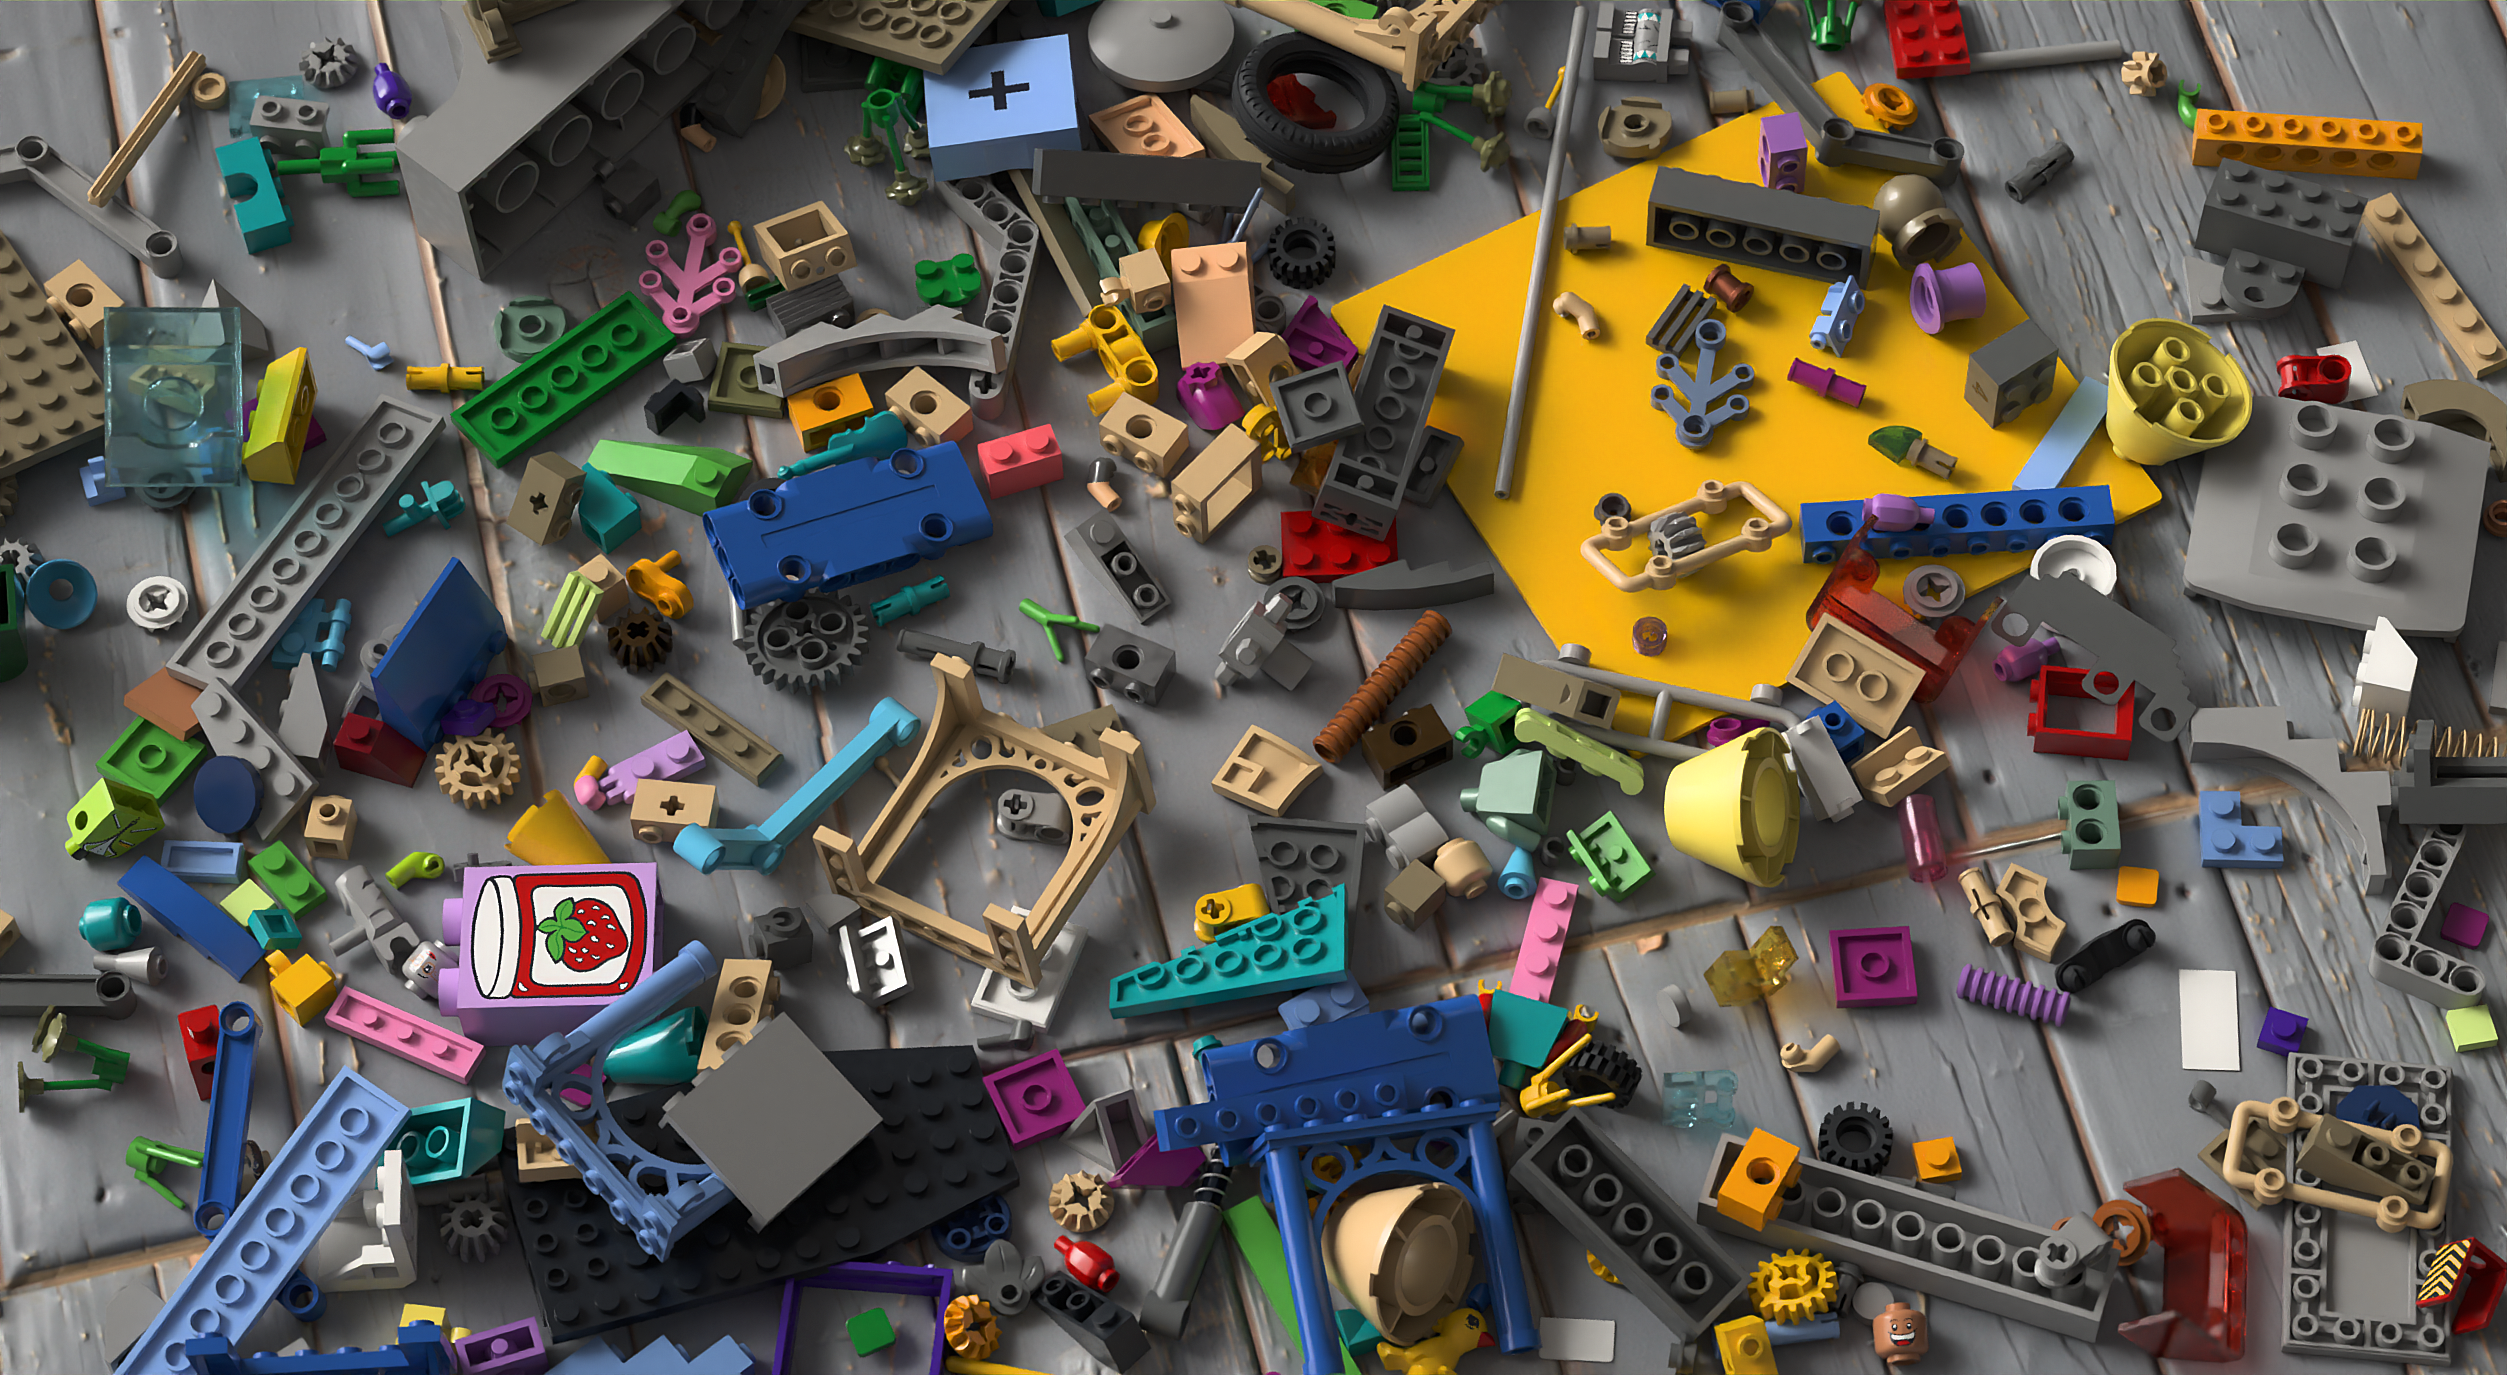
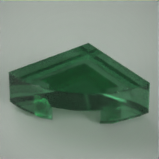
M1887 426L1869 435L1868 444L1898 465L1907 456L1913 441L1916 438L1922 441L1923 433L1906 426Z

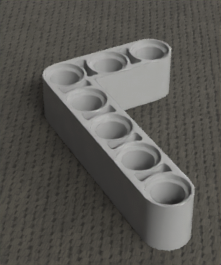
M2470 824L2430 825L2374 941L2368 964L2369 973L2377 981L2448 1011L2479 1006L2485 987V976L2476 966L2419 943V940L2461 855ZM2442 831H2449L2455 835H2447ZM2427 862H2435L2440 866H2432ZM2412 893H2420V894L2424 895L2425 897H2423V898L2417 897V896L2413 895ZM2397 924H2405L2411 929L2401 928ZM2383 955L2392 956V957L2395 958L2396 960H2392V961H2391V960H2387V959L2383 958L2382 956H2383ZM2419 971H2427L2434 976H2425ZM2457 987H2465L2472 992H2463Z

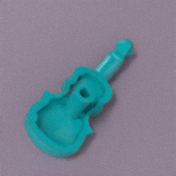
M891 411L880 412L872 418L865 417V425L855 431L847 429L846 432L832 435L828 442L827 451L798 460L791 466L783 465L778 470L777 476L784 480H791L795 476L807 475L833 464L838 466L866 457H878L882 461L886 457H891L894 451L907 447L908 438L905 428L898 415Z

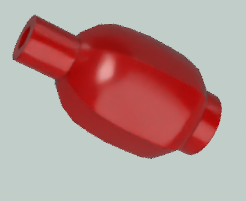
M1061 1235L1055 1241L1054 1248L1064 1255L1066 1269L1080 1283L1092 1290H1102L1103 1292H1109L1117 1285L1120 1273L1115 1270L1113 1258L1102 1248L1089 1241L1074 1243L1065 1235Z

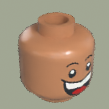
M1910 1303L1886 1305V1312L1876 1316L1872 1323L1876 1354L1880 1358L1886 1359L1887 1364L1890 1366H1906L1919 1363L1921 1361L1920 1356L1929 1350L1928 1328L1925 1315L1920 1311L1911 1310Z

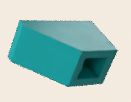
M587 462L582 466V470L587 475L582 486L584 493L578 507L582 532L608 555L642 528L639 514L641 507L630 493L626 492L623 494L616 488L615 482L606 471H598Z

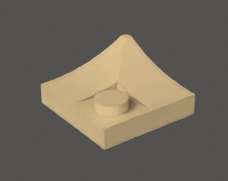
M1252 724L1217 773L1211 785L1215 793L1273 817H1282L1299 794L1320 777L1324 771L1322 764L1299 748Z

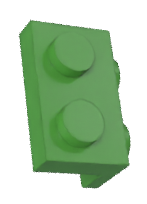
M1611 810L1580 834L1573 829L1565 833L1572 843V846L1568 848L1570 854L1581 867L1586 865L1593 875L1588 880L1601 897L1607 894L1620 903L1656 875L1617 815Z

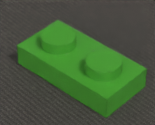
M280 839L248 861L250 870L277 901L287 909L295 921H298L328 899L325 889Z

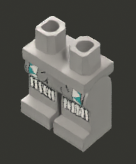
M1600 1L1593 56L1594 80L1642 82L1656 80V83L1667 84L1668 74H1688L1690 50L1671 49L1672 45L1691 46L1693 22L1674 20L1673 9L1662 8V12L1655 9H1643L1640 11L1615 9V2Z

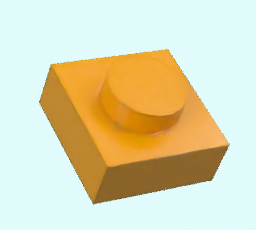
M1952 1136L1912 1143L1911 1151L1919 1181L1939 1184L1961 1180L1962 1170Z

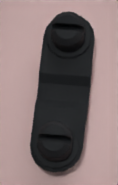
M2132 919L2116 929L2100 934L2084 944L2076 954L2057 966L2054 975L2058 988L2070 994L2080 992L2102 978L2105 973L2113 968L2125 964L2146 951L2148 947L2151 948L2156 940L2155 932L2142 919Z

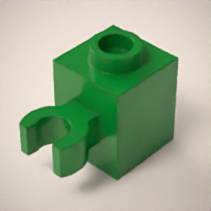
M1491 690L1465 708L1464 712L1470 726L1461 727L1454 734L1455 739L1462 743L1470 740L1468 746L1460 751L1461 754L1470 760L1475 759L1483 752L1486 745L1503 755L1519 744L1521 741L1516 738L1514 729L1516 714L1519 710L1523 709L1521 703L1507 695Z

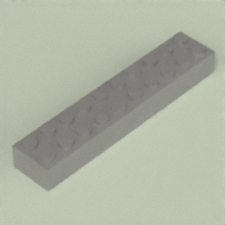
M1722 1132L1698 1201L1696 1221L1698 1225L1785 1251L1792 1248L1794 1253L1798 1255L1806 1248L1809 1249L1811 1257L1822 1253L1825 1262L1831 1261L1833 1265L1838 1267L1841 1262L1852 1263L1863 1270V1274L2095 1343L2117 1273L2121 1250L2111 1248L2098 1263L2086 1268L2065 1286L2057 1289L2047 1288L2036 1279L2034 1268L2036 1261L2039 1259L2041 1244L2057 1231L1799 1155L1798 1164L1803 1166V1170L1798 1182L1793 1189L1788 1186L1786 1187L1781 1196L1785 1199L1777 1219L1775 1221L1768 1219L1762 1232L1717 1211L1718 1192L1748 1139ZM1756 1178L1753 1180L1760 1185L1771 1183L1766 1178Z

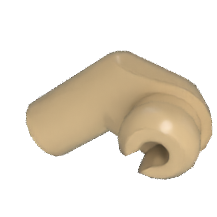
M1573 292L1561 293V297L1554 300L1553 307L1558 315L1567 317L1571 313L1577 318L1584 339L1591 340L1600 335V328L1592 305Z
M1828 1034L1812 1050H1805L1798 1044L1788 1043L1783 1046L1780 1052L1782 1064L1791 1072H1817L1841 1049V1046L1833 1036Z

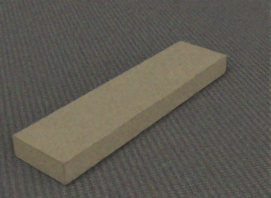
M667 671L640 697L643 706L678 731L683 732L687 730L695 743L757 787L784 761L783 753Z

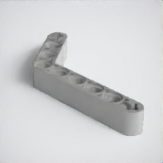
M931 165L934 194L1000 252L982 328L1002 334L1005 344L1007 369L994 374L972 368L969 381L970 402L973 414L979 419L993 420L1003 413L1008 397L1041 257L1039 228L1035 222L982 176L935 182L933 166Z

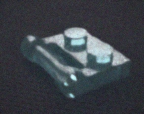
M296 75L229 82V130L231 139L243 138V134L251 133L249 126L251 119L246 118H251L258 96L305 100L303 76Z
M1730 1070L1664 1073L1661 1104L1662 1126L1673 1125L1677 1128H1687L1694 1124L1712 1123L1718 1129H1729L1735 1122L1736 1112L1732 1102L1733 1095L1738 1090L1739 1080L1737 1075ZM1706 1091H1715L1717 1093L1716 1103H1705Z

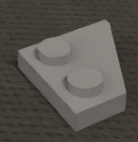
M2183 256L2182 267L2192 324L2265 320L2244 316L2235 312L2224 302L2220 289L2225 267L2192 256ZM2247 298L2248 300L2253 302H2261V300L2257 298Z

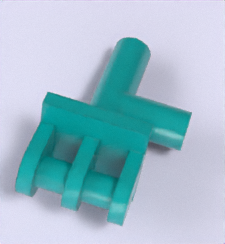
M424 481L421 484L429 501L418 505L412 495H403L399 500V504L405 513L382 525L388 537H391L436 515L447 530L451 528L448 520L461 514L466 508V503L450 481H442L430 487L427 481Z

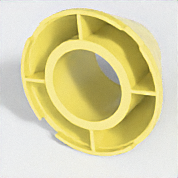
M1770 727L1757 728L1676 766L1669 776L1665 792L1666 828L1669 839L1677 851L1763 888L1775 887L1784 880L1785 876L1780 875L1785 863L1793 862L1799 834L1800 795L1796 770L1788 769L1785 754H1790L1791 751L1785 738L1779 731Z

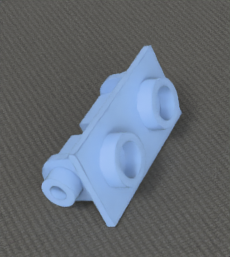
M1849 275L1846 284L1836 282L1835 285L1829 287L1821 307V312L1823 315L1831 316H1818L1809 334L1812 347L1822 350L1825 346H1830L1837 358L1841 357L1846 343L1850 341L1856 319L1863 311L1865 304L1864 294L1860 291L1853 275Z

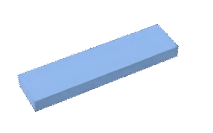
M2085 376L2012 483L2011 491L2060 487L2106 419L2107 385Z

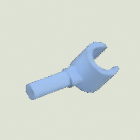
M348 336L345 340L346 344L366 356L369 364L376 371L394 362L389 355L391 351L385 342H381L371 348L352 336Z

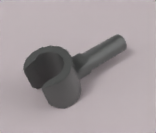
M1017 1020L1013 1024L1011 1034L977 1039L979 1049L1010 1045L1014 1049L1026 1051L1033 1045L1036 1032L1032 1030L1033 1024L1030 1021Z
M2199 1080L2188 1097L2189 1106L2198 1112L2206 1111L2224 1129L2227 1128L2230 1131L2232 1121L2217 1108V1105L2211 1102L2216 1095V1089L2209 1082Z

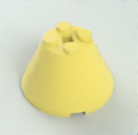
M2149 318L2133 323L2129 329L2117 338L2110 357L2106 428L2110 439L2114 443V453L2122 460L2128 461L2132 459L2141 464L2162 466L2169 461L2226 444L2236 438L2250 419L2252 395L2247 378L2235 358L2230 353L2225 357L2209 342L2212 338L2210 335L2187 323L2167 318Z

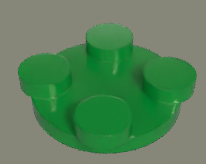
M962 253L954 256L952 260L936 263L932 260L918 262L915 265V273L917 276L916 291L919 298L931 306L939 304L945 307H957L973 300L981 291L982 286L980 273L974 267L973 256Z

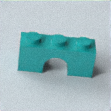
M258 136L215 148L229 197L234 198L246 194L254 195L248 201L234 205L249 255L291 243L289 227L295 226L289 205L281 206L279 199L285 198L279 176L271 177L270 171L276 169L270 149L262 150Z

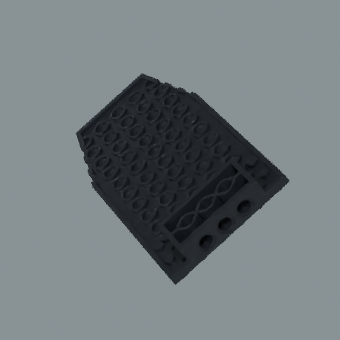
M973 1045L821 1051L883 1118L882 1122L870 1135L759 1233L747 1222L753 1214L735 1197L677 1240L670 1251L669 1258L663 1263L654 1253L648 1254L640 1246L636 1233L627 1223L621 1224L613 1216L609 1203L600 1193L596 1195L591 1192L583 1178L520 1182L516 1126L504 1129L501 1151L496 1154L502 1174L503 1191L544 1327H548L553 1345L784 1285L788 1279L795 1278L796 1282L830 1273L827 1267L847 1261L862 1263L875 1261L885 1256L888 1249L901 1242L906 1245L918 1239L919 1233L936 1224L943 1226L955 1219L956 1214L969 1207L973 1209L978 1208L979 1201L992 1194L994 1197L1000 1196L1020 1186V1176L994 1103L983 1082L984 1075ZM691 1082L607 1103L611 1115L623 1132L649 1153L679 1164H706L669 1123L663 1128L658 1125L666 1114L662 1107L679 1091L684 1096L695 1088ZM590 1107L577 1110L574 1112H584L587 1111ZM610 1161L628 1180L630 1170L636 1163L632 1161L628 1167L623 1162ZM643 1174L637 1179L639 1187L647 1195L652 1193L655 1197L660 1193L664 1197L669 1193L665 1177ZM678 1180L679 1187L688 1181Z

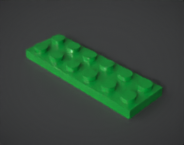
M628 290L450 414L451 421L498 470L676 346V336Z

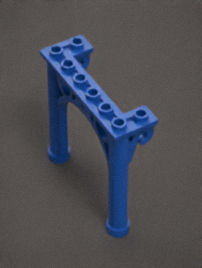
M1472 1099L1460 1103L1458 1108L1446 1109L1445 1104H1433L1421 1108L1419 1113L1407 1114L1406 1109H1394L1382 1113L1380 1118L1368 1119L1367 1114H1355L1343 1118L1341 1123L1329 1124L1328 1119H1315L1304 1123L1302 1128L1290 1129L1289 1124H1276L1266 1127L1264 1129L1265 1132L1261 1136L1256 1137L1254 1142L1243 1152L1244 1161L1249 1160L1250 1167L1261 1166L1260 1184L1266 1202H1274L1305 1358V1364L1302 1365L1303 1375H1346L1322 1254L1321 1231L1330 1206L1345 1189L1364 1179L1384 1174L1414 1175L1435 1183H1445L1456 1187L1466 1196L1472 1207L1502 1355L1525 1354L1543 1347L1540 1331L1534 1327L1493 1122L1497 1120L1496 1113L1500 1111L1499 1102L1485 1104L1484 1099ZM1421 1137L1413 1147V1160H1410L1411 1153H1404L1396 1149L1391 1143V1140ZM1437 1141L1449 1143L1454 1148V1163L1445 1170L1431 1163L1425 1154L1427 1143ZM1370 1143L1368 1156L1359 1160L1356 1163L1358 1169L1354 1170L1355 1162L1353 1157L1344 1146ZM1308 1151L1300 1160L1298 1152ZM1325 1155L1337 1158L1342 1166L1340 1179L1333 1184L1317 1178L1311 1168L1313 1158ZM1381 1156L1386 1160L1377 1162L1381 1158ZM1458 1171L1461 1177L1470 1176L1473 1191L1454 1176V1173ZM1305 1185L1323 1194L1312 1216L1310 1214Z

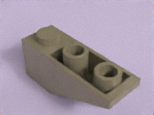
M1506 653L1502 655L1491 688L1492 691L1608 730L1610 729L1622 693L1612 687Z
M2325 1113L2307 1133L2295 1164L2296 1167L2331 1185L2383 1197L2399 1196L2406 1202L2417 1205L2424 1203L2436 1172L2435 1168L2328 1113Z

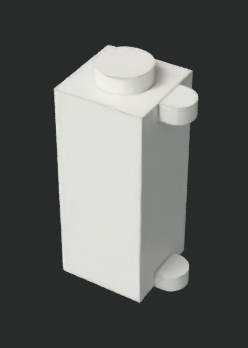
M1819 715L1807 719L1781 733L1791 751L1790 754H1785L1787 764L1790 770H1796L1799 787L1817 821L1831 817L1833 823L1854 813L1852 806L1863 800Z

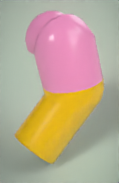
M595 755L589 759L574 781V790L578 802L582 806L586 805L591 811L598 810L606 800L605 794L598 790L597 781L608 765L603 759Z

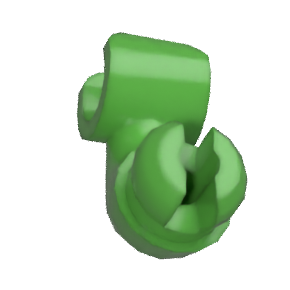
M2182 79L2177 91L2178 111L2182 122L2194 131L2197 108L2193 105L2199 99L2201 84H2197L2194 92H2187L2183 88L2185 80Z
M690 189L679 192L670 203L666 212L662 211L655 217L652 223L654 229L670 237L677 236L682 226L678 218L684 212L696 211L701 204L700 196Z

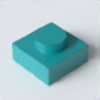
M287 909L253 910L247 920L263 950L297 949L303 938Z

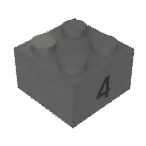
M2030 318L1969 356L1964 399L1992 429L2004 421L2006 423L2013 421L2020 415L2022 410L2033 403H2042L2052 393L2059 348Z

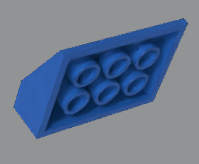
M455 557L451 558L370 675L382 721L420 747L426 754H428L434 743L438 744L445 735L440 720L453 709L457 702L467 699V695L473 686L479 684L484 679L490 661L495 654L499 655L504 650L508 640L503 616L462 562Z

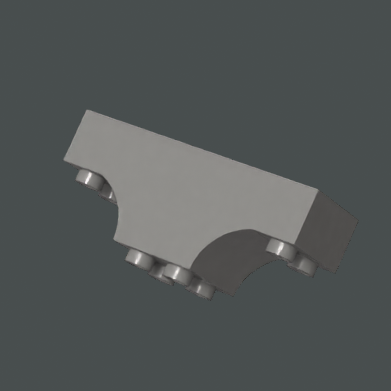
M443 0L440 12L458 78V85L452 97L429 117L420 115L410 120L400 132L397 144L395 145L419 235L478 280L482 281L595 181L594 179L599 174L593 171L592 167L604 158L614 165L713 77L759 0H576L511 24L523 52L487 64L462 11L461 6L465 5L467 0ZM680 10L689 16L692 15L700 23L723 34V36L712 47L709 46L707 42L696 35V33L700 34L701 31L678 16L676 12Z

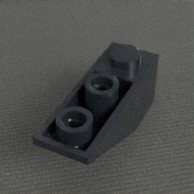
M1060 1270L1046 1280L1031 1295L1032 1302L1097 1361L1121 1375L1151 1349L1134 1314Z

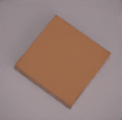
M166 667L124 695L123 705L183 742L203 729L191 705L204 690L169 676Z

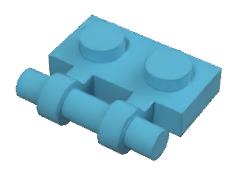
M312 598L275 645L271 659L273 669L292 670L293 667H298L302 653H308L311 656L312 663H314V659L322 660L321 668L324 671L335 672L338 661L342 660L344 656L345 645L343 644L345 631L350 629L352 616L349 614L351 602L346 599H338L335 609L330 613H326L327 606L325 600ZM321 630H329L328 639L319 642Z

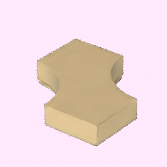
M2011 862L1994 895L2000 898L2002 905L2010 912L2015 921L2017 932L2013 947L2050 963L2067 932L2068 925L2057 918L2046 903L2044 891L2048 878Z

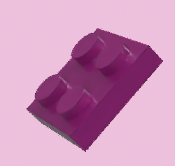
M1909 926L1829 930L1828 941L1836 1008L1917 1004L1918 994Z
M1057 1048L983 1078L997 1115L1015 1151L1066 1131L1086 1109Z

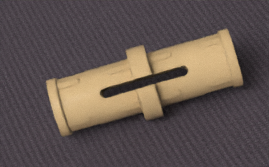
M1974 867L1964 871L1958 877V882L1962 885L1972 905L1970 907L1972 916L1982 924L1991 946L2000 947L2009 943L2015 934L2001 911L2002 902L2000 898L1991 892L1981 869Z

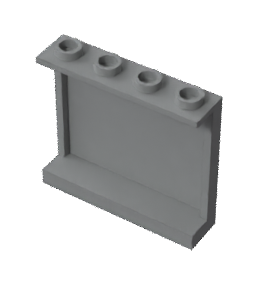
M784 1011L773 1020L767 1015L750 1031L754 1037L745 1045L739 1040L734 1043L721 1056L725 1062L715 1071L710 1066L704 1069L691 1082L695 1088L686 1096L681 1091L674 1095L662 1107L666 1114L658 1123L661 1128L669 1123L753 1215L747 1222L757 1233L762 1231L870 1135L883 1120Z

